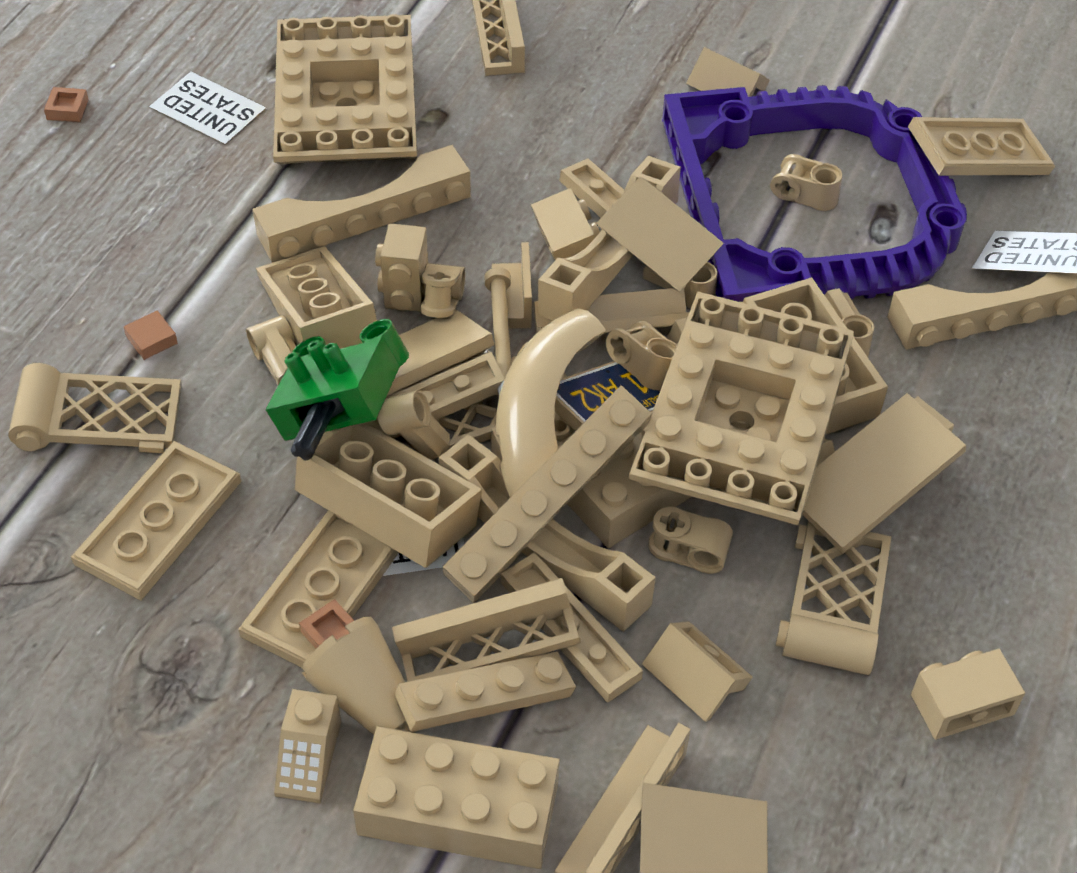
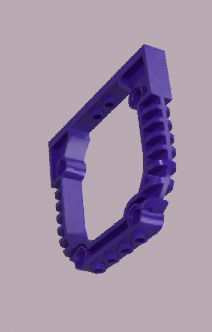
M819 85L814 91H808L806 87H798L796 92L788 93L787 89H778L777 93L773 95H768L767 91H758L757 96L748 97L745 87L665 94L662 122L675 165L681 167L680 182L690 215L724 243L707 261L717 269L716 296L743 302L746 297L812 277L824 295L829 290L840 288L842 292L848 293L851 300L855 296H864V298L868 299L874 298L876 294L885 293L886 296H893L896 291L914 288L932 279L944 264L947 254L957 250L967 220V211L965 205L960 203L954 180L949 178V176L938 175L908 128L913 117H922V115L912 108H898L887 99L882 105L874 101L871 93L860 90L858 94L850 93L846 86H838L836 90H828L827 86ZM820 128L845 129L869 137L873 148L880 156L898 164L918 213L912 240L902 246L881 251L804 258L802 253L790 247L777 248L770 253L751 246L739 238L723 239L719 226V207L716 202L712 203L711 182L709 178H704L700 164H703L709 156L722 146L730 149L745 146L749 141V137L753 135Z

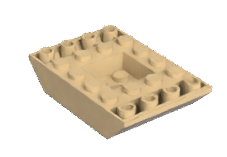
M360 15L355 17L289 18L277 20L273 148L275 163L290 164L417 158L411 15Z
M697 291L629 473V479L799 525L839 390L854 331ZM743 421L749 424L751 428L748 430H738L731 423Z

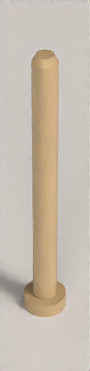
M492 268L485 273L484 280L485 287L491 291L495 358L505 378L512 365L506 290L511 286V275L504 268Z

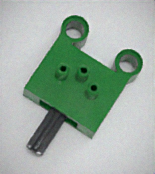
M380 319L366 326L359 336L362 341L361 344L340 349L337 343L326 345L322 337L315 336L298 344L292 353L285 357L284 362L288 368L265 410L284 441L295 439L291 447L294 457H301L303 461L312 459L324 432L377 419L400 366L409 358V352L390 319Z

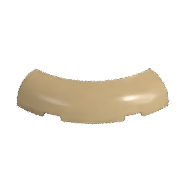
M578 308L554 319L538 331L516 356L505 377L497 407L496 436L500 437V450L503 460L500 463V469L510 497L558 450L554 412L561 378L574 355L586 349L606 332L599 319L587 310Z

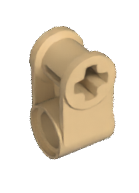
M798 154L787 155L782 160L780 173L776 174L770 183L771 191L775 196L782 200L810 206L820 211H828L838 205L842 181V171L840 168L833 164L818 162Z
M427 263L425 272L422 274L423 295L425 296L421 303L422 314L435 318L449 317L454 314L459 300H462L464 293L465 267Z
M646 321L636 322L627 330L615 329L609 332L606 339L607 351L615 362L635 376L645 387L661 390L677 347L676 343L668 340Z
M665 507L657 511L653 519L655 531L649 538L648 546L650 552L656 558L691 567L707 574L722 571L733 536V530L729 524L718 518L704 517L683 511L677 507ZM672 518L676 520L674 529L670 528ZM665 540L669 541L667 550L664 549Z

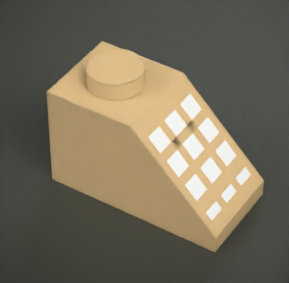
M292 689L280 733L274 790L275 797L321 803L341 725L336 695Z

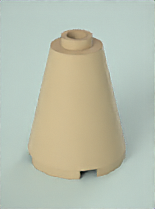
M362 617L345 626L349 634L342 636L338 640L333 635L330 636L303 663L302 669L304 672L302 674L306 681L323 694L336 695L339 707L373 735L375 734L376 726L411 732L394 695L398 684L405 681L378 624L372 617Z

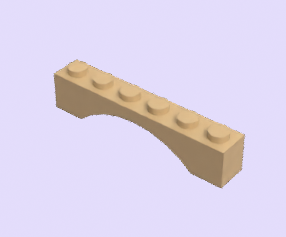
M449 145L421 154L414 164L399 178L382 188L364 195L333 201H303L284 198L253 208L256 234L273 263L471 197L470 170L454 146Z
M647 156L631 174L623 194L642 176L676 204L679 195L681 167ZM602 229L584 250L572 257L557 258L539 278L538 315L554 320L578 308L588 310L633 254Z
M1049 272L1029 285L995 293H966L947 290L930 284L900 290L893 294L887 317L907 350L920 346L927 347L934 343L955 338L962 339L969 335L990 330L997 331L1016 324L1032 323L1038 319L1056 315H1067L1077 311V273Z
M621 385L443 565V574L475 603L501 576V573L507 570L552 518L647 426L652 413Z
M467 434L439 457V465L482 489L478 518L486 523L510 496L501 473V461L498 456ZM553 518L522 551L527 556L535 552L559 579L563 578L564 585L623 632L652 606L656 579L654 575L625 553L591 544L561 526Z

